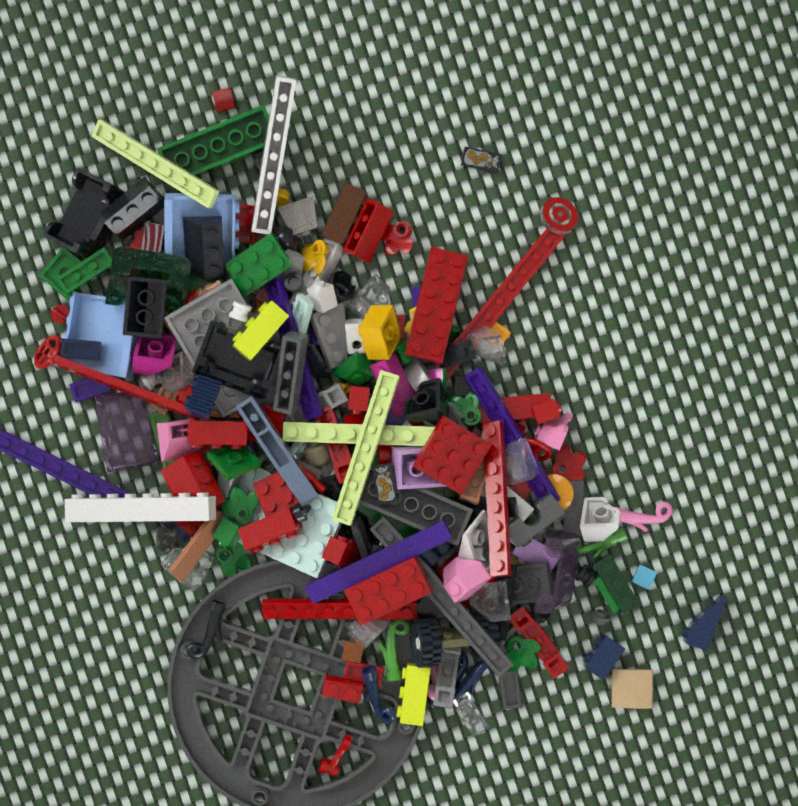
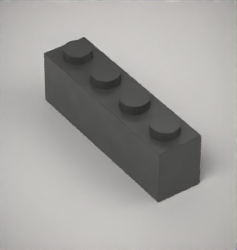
M289 331L282 338L273 411L292 415L299 409L309 336L307 334Z

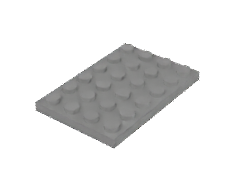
M232 278L164 317L193 367L211 320L225 323L228 332L236 335L239 331L243 333L247 329L245 324L252 316L254 317L251 311L247 314V322L229 317V313L233 310V301L247 304ZM278 369L276 371L270 391L276 388ZM221 385L215 404L224 418L237 410L236 406L251 396Z

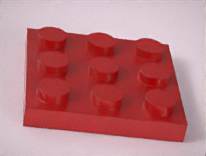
M442 415L412 466L462 495L492 445Z

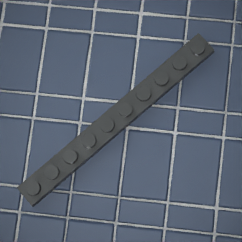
M386 516L382 517L370 528L372 533L385 547L404 539L402 534ZM418 554L434 589L427 596L498 677L503 675L514 665V662L461 602L455 603L444 588V582Z

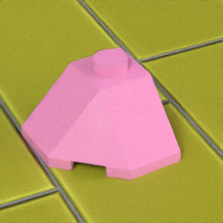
M566 413L559 418L542 423L541 426L538 425L534 433L536 440L556 450H560L569 428L567 425L568 421H571L573 414Z
M456 557L443 569L444 588L455 603L467 600L492 578L483 562L479 560Z

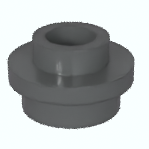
M602 609L593 611L591 615L593 617L592 621L598 625H607V622L611 619L608 612Z

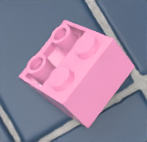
M193 419L157 423L161 462L180 459L185 455L200 450V448H191V444H187L188 420Z

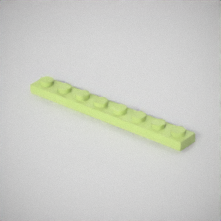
M101 119L98 120L91 137L207 208L213 207L220 192L219 190Z
M380 370L332 517L334 521L352 526L400 379L398 375Z
M283 422V440L287 442L357 444L363 424ZM384 425L378 445L424 446L435 427Z

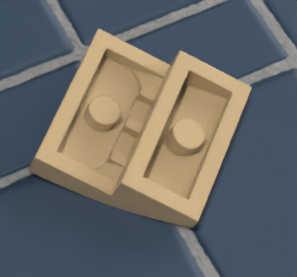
M635 668L612 669V708H653V670Z

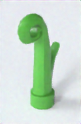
M621 526L604 541H593L581 546L579 537L569 536L564 542V547L569 553L575 555L596 551L593 558L597 559L611 546L625 542L628 539ZM575 541L577 544L575 547H572L570 543Z
M395 619L391 622L387 631L386 647L382 642H378L386 664V681L401 680L395 634L402 636L409 632L410 624L406 619ZM398 624H403L405 629L400 631L396 627Z

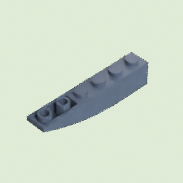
M251 396L237 405L236 408L300 504L303 506L318 496L317 491L257 398Z

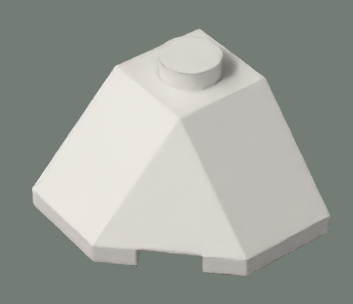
M604 497L584 498L580 523L584 542L604 541L619 529L621 513L616 507L613 508Z

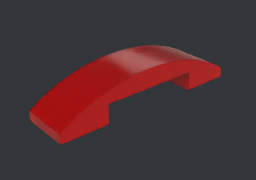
M330 406L322 409V416L315 418L317 423L340 424L334 410ZM326 443L338 482L343 484L352 459L349 446L345 443Z
M524 606L510 615L509 620L519 633L521 632L526 639H533L538 642L541 649L536 653L554 679L570 668L552 639L542 626L532 618L531 613Z

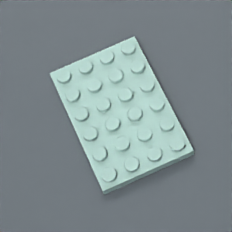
M262 468L255 469L242 475L238 487L243 489L246 494L255 491L253 483L273 473ZM318 493V496L303 505H311L312 509L307 513L308 520L301 523L303 530L298 532V536L291 539L283 538L280 540L281 543L274 546H264V550L260 551L264 555L315 578H320L327 560L321 557L330 536L336 538L342 524L332 520L337 501ZM258 502V506L253 510L254 516L252 520L248 523H241L242 525L246 526L265 518L260 502ZM245 510L241 511L242 517L246 516ZM240 538L238 543L243 545L242 540Z

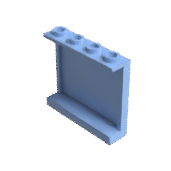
M165 193V272L173 273V268H186L183 217L222 216L224 264L237 256L235 255V249H239V238L235 237V231H239V220H235V213H239V201H236V195L218 194L213 207L207 208L184 193Z
M73 292L69 300L70 313L66 319L67 333L64 335V338L100 341V361L66 359L107 375L133 379V355L138 336L123 335L125 299Z

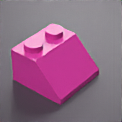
M164 333L162 339L138 336L133 355V373L152 376L171 367L177 344L175 335Z

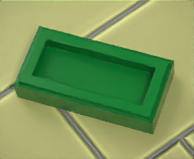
M597 575L594 583L613 613L619 611L620 608L602 578Z

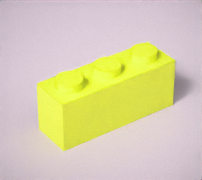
M272 300L268 304L264 302L258 309L260 314L256 318L252 316L245 324L247 329L243 333L239 331L232 339L235 342L232 347L248 361L252 360L289 317Z
M407 663V668L403 667L401 679H405L404 687L400 686L399 698H402V706L397 708V717L400 718V723L423 726L430 667L418 668L414 663Z

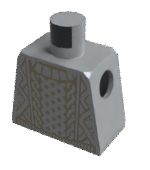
M313 196L278 207L287 227L293 230V237L300 235L303 245L314 242L311 231L318 229Z

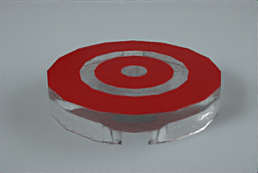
M552 197L541 207V221L549 227L548 229L551 232L566 234L577 224V210L567 199Z

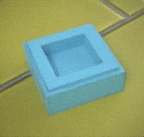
M639 564L631 582L649 590L657 572Z

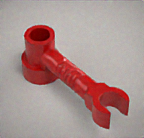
M345 734L334 757L331 760L323 757L317 771L336 777L340 770L338 763L345 751L350 747L352 743L350 741L353 737Z

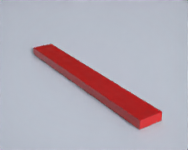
M55 355L53 359L56 367L193 420L199 421L200 419L194 415L187 414V407H184L182 403Z

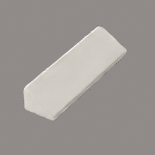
M324 238L323 241L329 247V252L326 256V266L320 276L316 274L313 268L305 272L302 277L304 281L303 289L294 293L289 301L292 307L294 306L297 294L303 293L308 297L307 288L313 286L315 282L324 281L327 283L344 252L342 251L343 247L339 243Z

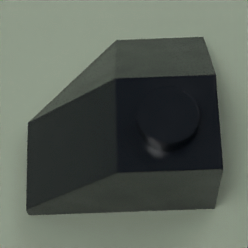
M312 344L307 347L306 359L311 375L329 380L333 379L316 346Z
M441 378L421 382L417 387L418 391L404 401V419L406 421L426 425L424 421H428L437 425L442 415L449 419V404Z

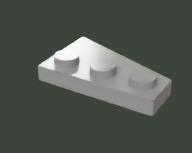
M344 301L338 302V306L324 313H312L310 317L328 369L339 366L347 359Z

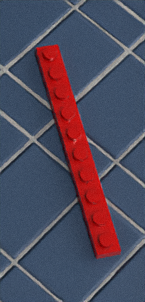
M549 225L452 345L471 340L473 347H475L566 236L567 232L556 230ZM436 363L433 368H440V365ZM461 363L446 367V382Z

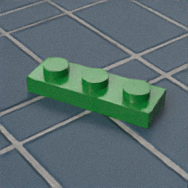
M103 247L58 276L56 280L65 294L68 295L116 263L106 247Z

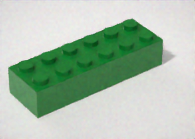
M262 105L159 147L157 151L160 155L196 177L202 176L263 151L269 122L268 112L265 105Z

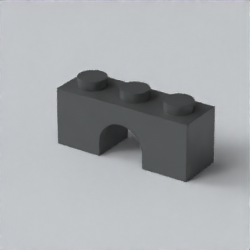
M550 492L534 503L539 511V518L535 523H524L519 516L509 522V536L517 547L527 546L532 541L531 538L536 534L538 536L542 535L548 530V525L552 522L556 524L564 518L562 516L565 514L564 510Z

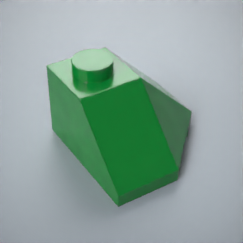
M356 351L331 371V374L346 383L360 387L375 379L370 366L376 362L367 359L366 356Z

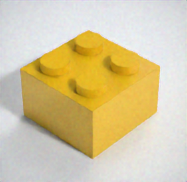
M371 305L358 327V333L363 341V350L366 352L367 359L389 360L402 337L393 305Z

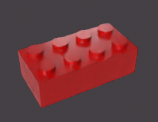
M418 555L344 590L360 626L434 591Z

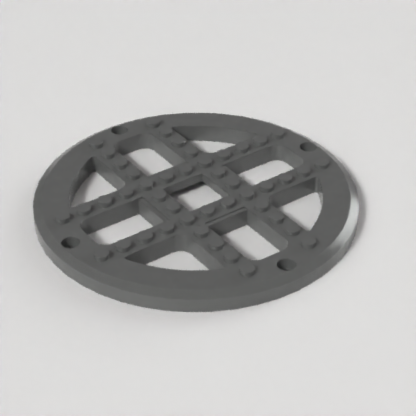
M278 560L256 564L229 577L215 587L198 604L187 619L175 643L168 672L167 697L172 725L181 748L197 772L214 789L241 806H354L383 787L395 775L414 747L421 726L412 725V728L408 731L401 728L400 718L397 717V708L402 706V698H399L400 686L404 687L405 679L386 681V676L384 675L381 687L378 686L379 695L394 703V712L396 714L395 721L390 723L385 733L377 734L332 718L338 699L322 696L325 676L331 675L343 678L346 661L341 660L345 640L355 641L360 626L357 619H341L330 653L294 641L301 619H280L276 632L271 635H265L224 620L228 614L241 604L266 592L290 588L288 599H308L309 595L305 585L320 578H315ZM326 561L320 578L343 567ZM344 590L333 594L341 599H348ZM212 600L226 603L221 620L222 643L263 656L252 690L204 674L200 667L202 658L192 659L183 653V648L191 642H199L203 645L210 615L209 607ZM395 619L373 620L386 640L389 625ZM398 624L396 628L403 631L405 626ZM409 632L402 636L395 634L401 678L403 667L407 668V663H414V657L411 654L412 649L410 648ZM198 647L193 648L194 652L200 650ZM286 663L322 675L310 710L274 698ZM363 683V689H362V691H365V684H364V683ZM198 696L237 708L245 714V723L232 760H229L211 737L202 717ZM265 722L301 735L287 778L279 784L258 778L250 770ZM347 734L353 737L350 741L352 742L350 748L371 755L362 764L342 777L318 785L305 786L317 748L322 741L329 740L341 744L343 737ZM257 792H262L265 795V800L262 802L257 801L254 795Z

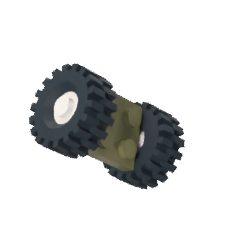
M491 611L471 613L500 646L499 628L496 625L497 620L494 618V614ZM433 617L413 619L411 621V629L409 630L410 648L412 649L411 654L414 657V663H416L418 668L439 666L441 663L440 659H442L441 653H443L445 648L468 646L474 660H483L456 628L439 627Z

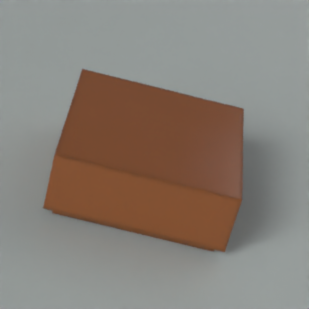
M345 640L341 660L361 663L364 644Z

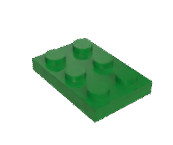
M274 233L268 234L224 264L244 297L249 296L294 266Z

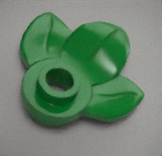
M469 392L465 399L459 396L450 397L449 402H453L464 416L461 419L464 425L474 426L481 421L482 414L478 409L479 399L474 393ZM474 413V418L469 419V414Z
M234 486L230 492V500H225L221 507L226 515L235 517L240 523H248L254 516L253 510L258 506V497L255 491L246 494L243 489ZM242 510L246 511L245 517L241 516Z
M237 542L235 547L227 548L219 546L216 550V557L221 562V570L228 577L235 575L237 569H247L252 566L250 558L245 554L247 551H245L242 544ZM224 550L229 552L228 556L223 554Z
M518 636L510 638L507 643L509 651L507 656L514 662L510 670L515 673L521 665L526 668L535 669L537 658L534 653L541 649L538 642L533 639L524 640ZM516 642L520 644V648L518 650L514 648V644Z

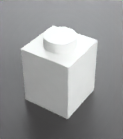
M317 281L313 286L307 288L308 297L314 302V311L324 313L338 306L333 284Z

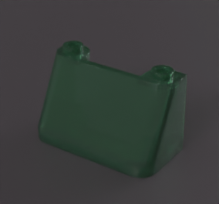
M117 247L114 249L105 304L119 306L124 303L128 276L168 280L166 313L170 314L185 304L191 262L182 256L130 247Z

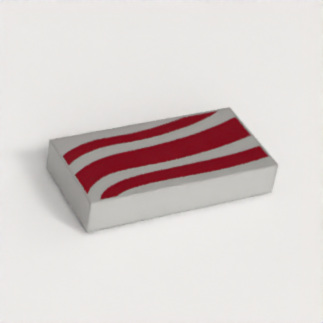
M146 222L140 261L160 263L165 225Z

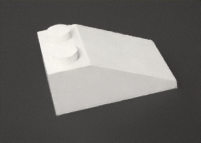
M482 510L464 532L458 557L482 561L489 571L488 520L486 511Z

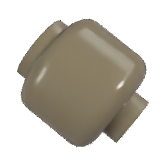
M308 442V446L304 449V455L308 464L318 469L329 465L331 456L326 443Z

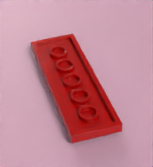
M431 246L404 355L438 364L443 363L468 255Z

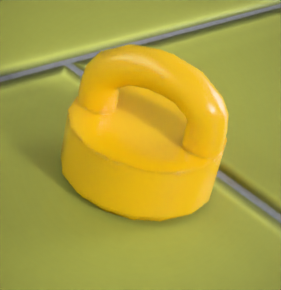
M278 189L276 207L289 204L290 193L287 190Z

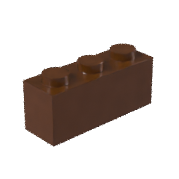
M345 182L322 233V237L339 243L342 246L347 242L352 225H355L358 219L360 207L363 208L368 198L365 197L366 191Z

